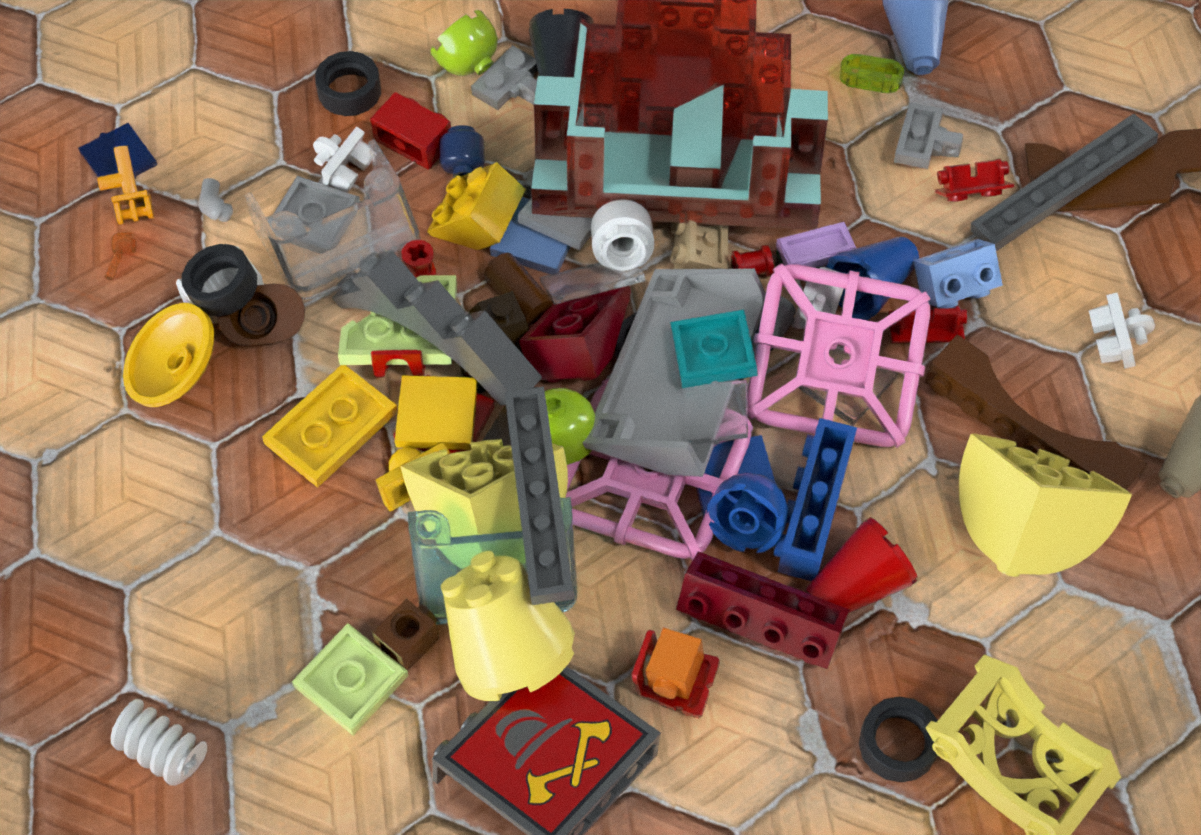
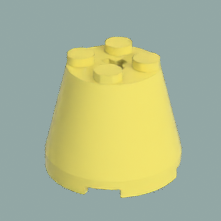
M492 551L481 552L471 559V565L462 569L455 576L444 580L441 584V590L444 596L455 671L464 690L470 696L479 700L500 701L504 693L516 691L528 686L531 693L559 675L574 655L571 647L575 633L566 615L554 602L532 605L527 570L516 558L495 556Z

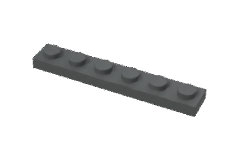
M1132 114L971 222V232L980 240L995 244L996 251H998L1156 144L1158 133L1137 115Z
M544 386L504 392L532 605L575 599Z

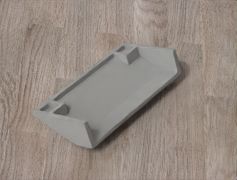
M755 269L654 270L596 409L593 429L587 439L583 441L585 448L667 475L703 477L738 379L682 388L670 322L744 309L752 342L762 316L766 295Z

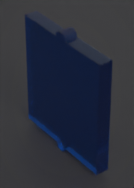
M129 123L108 133L103 132L100 134V137L78 148L80 154L97 177L119 173L114 148L119 146H128L135 179L136 176L158 165L155 158Z

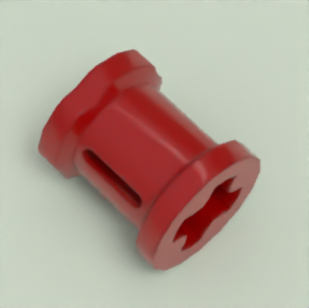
M419 239L406 243L401 251L402 261L415 278L420 275H436V268L433 263L434 252L430 243Z
M763 245L760 247V250L740 253L736 250L731 253L732 269H755L758 276L765 275L767 278L771 277L774 273L772 253L768 245Z

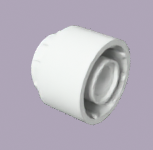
M615 200L603 205L593 216L591 222L592 249L594 256L600 264L608 269L623 272L637 269L649 260L654 250V236L651 217L644 207L630 200Z

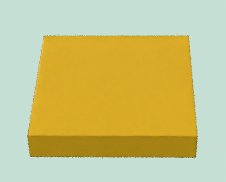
M402 375L395 432L396 447L431 449L443 442L447 449L471 450L470 443L473 442L477 380L470 377Z

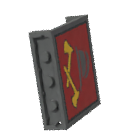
M566 666L559 675L539 689L530 693L528 686L516 691L504 693L500 701H488V704L479 713L473 712L462 724L460 731L450 741H443L434 751L432 777L436 784L446 775L452 777L526 835H585L657 756L661 732Z

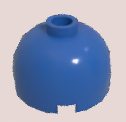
M751 472L733 475L723 481L707 505V513L709 512L711 520L715 522L710 521L709 523L713 534L725 545L744 552L746 548H758L756 553L774 547L781 537L788 519V505L782 490L771 479Z

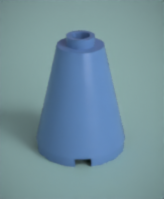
M882 0L906 68L916 75L931 73L940 63L949 0Z

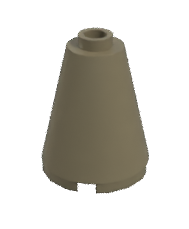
M1201 394L1195 399L1159 471V477L1162 481L1160 483L1161 487L1175 498H1180L1181 496L1190 498L1201 490Z

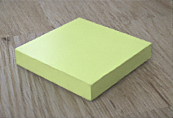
M347 623L296 676L292 684L294 688L354 736L409 675L403 666Z

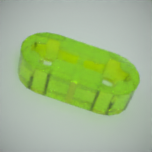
M850 54L844 57L839 72V78L846 86L881 93H893L899 90L904 77V68L899 62L862 54ZM852 69H858V73H854L851 71ZM885 74H889L892 76L891 78H886Z

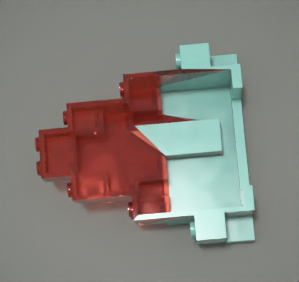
M618 0L616 25L580 23L574 78L538 76L534 100L535 165L531 187L532 214L593 218L599 208L611 201L630 200L644 207L649 213L651 221L688 223L692 220L696 224L802 230L817 229L821 206L820 173L828 124V91L791 89V34L756 32L757 0Z

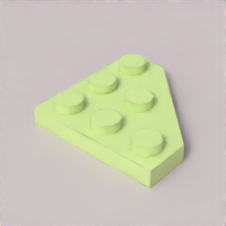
M420 275L416 278L422 283L438 280L456 300V275ZM371 311L370 315L358 323L352 320L341 328L338 350L340 365H372L370 354L374 350H421L424 365L452 364V359L414 331ZM392 359L386 365H408V363L402 359Z

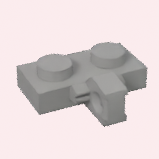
M512 45L471 85L472 95L496 110H499L511 97L516 98L517 96L534 105L537 80L533 77L538 71L535 58Z
M910 102L896 148L894 163L928 169L932 155L959 157L963 143V134L947 131L946 128L940 126L943 108Z

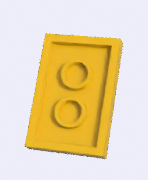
M340 365L266 432L262 439L267 447L318 488L398 413L397 405L349 367Z

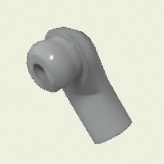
M212 178L204 179L199 198L200 211L212 220L229 221L233 214V207L231 204L224 203V200L218 197L220 183Z

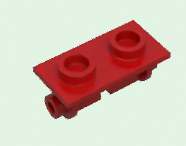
M998 158L975 162L976 175L971 176V168L968 163L944 166L943 170L937 172L939 185L943 184L944 188L935 189V193L947 197V201H964L969 199L968 194L981 192V196L985 197L1001 195L1002 189L1013 188L1014 184L1004 180V175L1009 174V164L1007 161H1001Z
M959 306L930 310L926 343L950 342L956 335L965 339L963 324L967 323V310L960 309ZM896 310L888 311V315H890ZM915 311L890 326L891 343H910Z

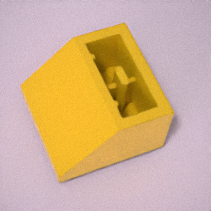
M497 162L483 168L478 167L464 176L458 175L448 183L446 187L447 194L443 202L433 211V221L427 232L433 237L475 250L500 243L526 189Z

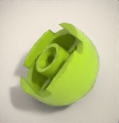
M480 10L474 11L477 17L471 19L466 14L448 27L438 38L441 43L438 50L432 46L431 55L447 72L457 76H467L474 72L481 75L493 65L494 62L491 58L496 52L498 38L492 23Z
M567 388L546 390L545 397L552 443L564 448L567 465L578 462L592 451L585 448L583 441L587 439L593 429L595 420L594 409L590 402L576 391Z

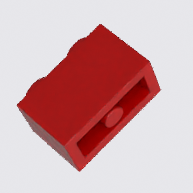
M396 92L370 118L374 141L428 170L440 158V139L451 128V122L441 113H434L421 106L416 100L406 98Z

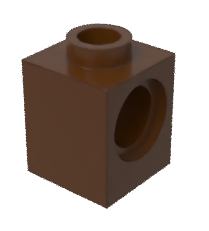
M407 598L372 632L376 646L407 671L439 640L436 626L437 619L434 614L422 604L416 607ZM414 628L418 630L412 637L404 638L400 636V633L405 629Z

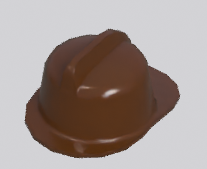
M285 284L257 285L253 297L243 308L232 314L217 317L221 332L226 338L238 345L251 346L277 343L288 340L299 332L305 319V306L301 296L295 289Z

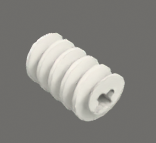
M141 699L131 701L123 709L113 727L111 734L112 746L116 750L124 751L128 758L137 760L143 768H150L155 776H164L167 784L176 786L183 783L203 762L207 753L206 742L202 741L193 748L196 740L193 733H187L180 739L183 731L181 725L174 724L168 729L170 720L167 716H161L156 719L157 711L155 708L148 707L143 711L144 702Z

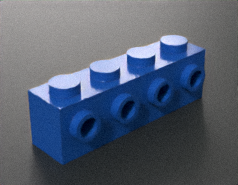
M819 418L815 435L807 434L802 456L808 458L805 468L798 466L792 488L799 490L796 501L789 499L787 503L788 531L787 534H782L779 538L773 556L780 557L779 573L812 581L818 575L857 427Z

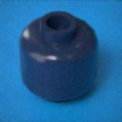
M466 125L454 126L449 128L448 132L441 137L439 143L440 165L445 172L453 174V178L458 175L464 176L471 173L478 167H484V139L473 127Z

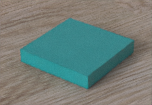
M744 309L670 322L682 388L758 376Z

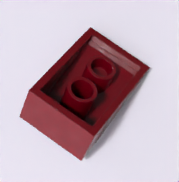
M630 285L565 290L519 340L524 357L541 375L542 378L540 380L558 382L563 379L579 378L582 381H588L597 378L601 374V371L611 361L631 295Z

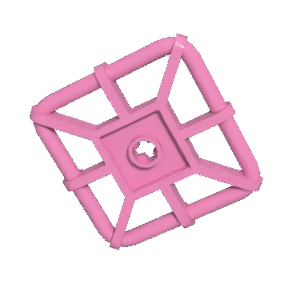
M782 263L773 268L774 273L771 275L767 285L759 332L755 333L753 338V344L756 345L754 356L758 376L750 377L747 390V406L749 409L746 411L751 419L756 418L759 422L766 425L815 434L818 419L768 409L802 386L827 391L822 419L833 421L837 394L858 397L864 400L885 432L857 427L854 442L878 447L895 446L898 448L906 442L905 437L908 435L911 427L919 377H923L925 371L922 361L930 321V304L928 301L931 299L927 292L922 293L919 289L908 285L861 277L859 272L849 271L848 274L798 264L784 266ZM795 279L844 288L845 296L841 315L816 311ZM783 286L807 318L803 341L773 336ZM856 291L909 301L878 323L852 318ZM915 311L907 361L879 356L883 331ZM837 345L844 346V352L849 354V360H843L841 365L834 363V358L829 356V350H835ZM771 348L800 353L796 378L762 400ZM876 368L905 374L896 424L872 391Z
M609 378L602 381V386L597 389L592 397L590 404L594 412H596ZM727 410L722 423L723 426L720 428L714 446L732 438L735 440L720 478L704 474L703 477L667 475L658 471L647 472L644 471L642 466L592 450L589 453L590 455L610 461L603 477L566 493L562 510L563 521L612 537L615 543L625 545L628 542L668 556L681 559L690 558L693 561L697 552H704L710 544L713 532L710 529L709 523L710 521L715 522L711 520L709 512L707 513L706 510L698 533L694 538L677 505L684 485L687 484L712 492L714 495L723 481L733 475H737L750 443L751 431L753 430L751 422L748 418H743ZM580 461L567 465V491ZM606 492L629 498L619 523L571 508ZM641 503L667 510L683 543L633 528L632 524Z

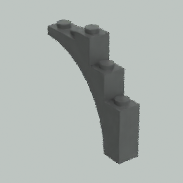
M392 250L380 254L372 252L365 257L358 265L361 269L359 273L352 271L338 283L340 290L332 297L340 308H357L371 311L414 331L458 363L500 405H506L504 392L533 388L542 378L485 310L474 313L465 312L438 280L427 283L419 282Z

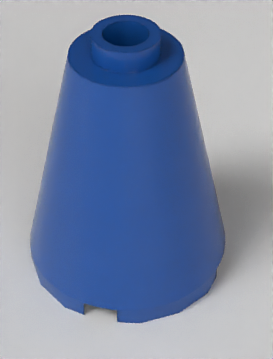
M895 237L837 253L827 260L829 262L825 267L840 273L848 274L849 271L859 272L861 277L902 284L915 269L913 260L919 259V253L915 244L909 239ZM845 289L843 290L839 301V306L841 308L843 307ZM856 291L852 318L868 321L882 309L891 297Z

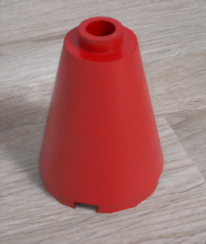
M869 517L860 524L804 591L850 610L849 613L911 587L917 582L916 578L918 576L898 544L893 545L885 537L888 534L887 530L875 519Z

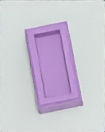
M844 222L779 238L776 242V248L784 266L798 264L815 268L828 264L829 261L827 260L837 253L856 248Z

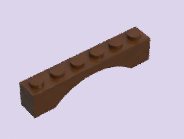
M956 335L930 364L925 383L936 394L947 397L960 406L966 415L983 422L998 437L1016 442L1017 447L1027 449L1037 454L1038 449L1068 459L1070 460L1068 467L1080 469L1088 474L1094 471L1118 484L1128 492L1138 483L1148 463L1115 441H1095L1074 437L1055 430L1033 418L1017 405L1003 389L993 372L988 355L959 335Z

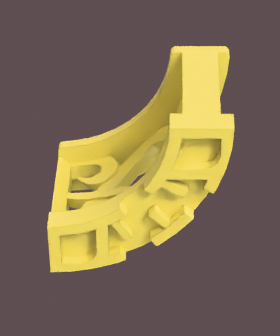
M983 655L975 665L978 673L937 722L931 721L926 726V730L934 741L932 748L938 756L948 761L984 799L1023 828L1026 835H1071L1106 788L1113 789L1121 778L1110 750L1085 738L1064 722L1059 728L1041 713L1045 705L1027 685L1018 667ZM989 694L985 707L983 708L982 706H980V704ZM1006 713L1015 721L1013 728L1000 723L1007 720ZM973 715L981 724L980 726L971 724L963 729L970 735V744H968L964 736L958 731L969 717ZM1027 733L1035 740L1032 748V760L1042 778L1016 779L1001 776L995 755L994 736L997 735L1011 739ZM1049 751L1057 757L1059 763L1054 762L1049 766L1045 758L1046 752ZM1085 776L1090 778L1079 794L1069 786V784ZM1053 790L1057 791L1070 803L1058 821L1039 810V803L1047 804L1052 811L1059 808V800L1052 792ZM1016 794L1024 795L1023 799Z

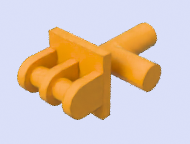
M128 146L115 147L114 153L119 173L97 177L100 191L122 187L123 195L111 197L118 224H124V220L129 219L137 222L139 217L148 216L149 219L154 218L151 194L147 190L137 191ZM137 202H145V206L137 207ZM121 205H130L129 209L122 210Z

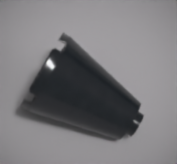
M553 9L536 14L530 20L529 35L539 76L574 78L580 23L587 28L580 83L581 90L595 36L592 17L574 9H564V14L553 15Z

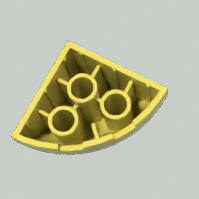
M971 434L960 467V508L965 526L972 540L986 556L997 564V569L1008 576L1018 577L1020 574L1042 575L1068 569L1094 553L1119 524L1132 494L1118 484L1094 471L1088 474L1080 469L1068 467L1070 460L1050 452L1038 449L1037 454L1027 449L1015 447L1016 442L1011 440Z
M502 439L470 443L471 450L448 454L446 449L439 450L401 466L409 497L421 522L436 544L455 563L465 568L471 565V559L475 555L485 551H492L495 556L516 558L520 563L526 560L511 446H503ZM552 443L561 508L563 510L568 486L567 462L564 448Z

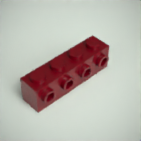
M699 551L685 573L675 609L695 619L703 620L726 629L730 633L741 635L764 644L768 648L779 650L824 669L829 667L850 611L842 606Z

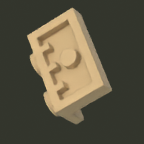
M686 208L688 223H681L685 220V217L679 214L680 223L672 222L671 233L674 234L671 262L674 263V269H728V225L696 224V222H701L703 219L696 216V212H706L707 209Z

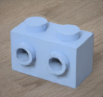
M980 239L913 260L919 290L922 293L927 292L931 298L928 301L929 304L936 308H953L958 305L959 300L967 297H985L990 294L991 289L1003 285L995 244Z

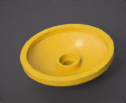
M189 303L175 304L157 313L142 327L129 348L123 369L124 386L133 400L147 407H159L181 398L196 385L210 362L214 347V328L210 317L205 311Z

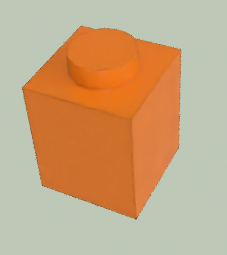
M663 627L646 668L649 688H652L656 694L665 698L674 699L678 696L688 700L704 659L702 639Z

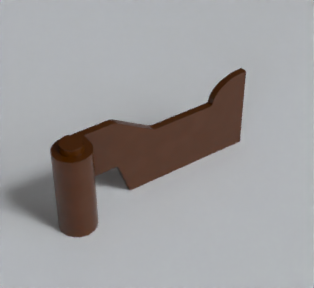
M1201 128L1176 130L1157 139L1156 144L1055 212L1169 203L1176 174L1201 172ZM1025 143L1030 183L1066 159L1065 154L1053 146Z

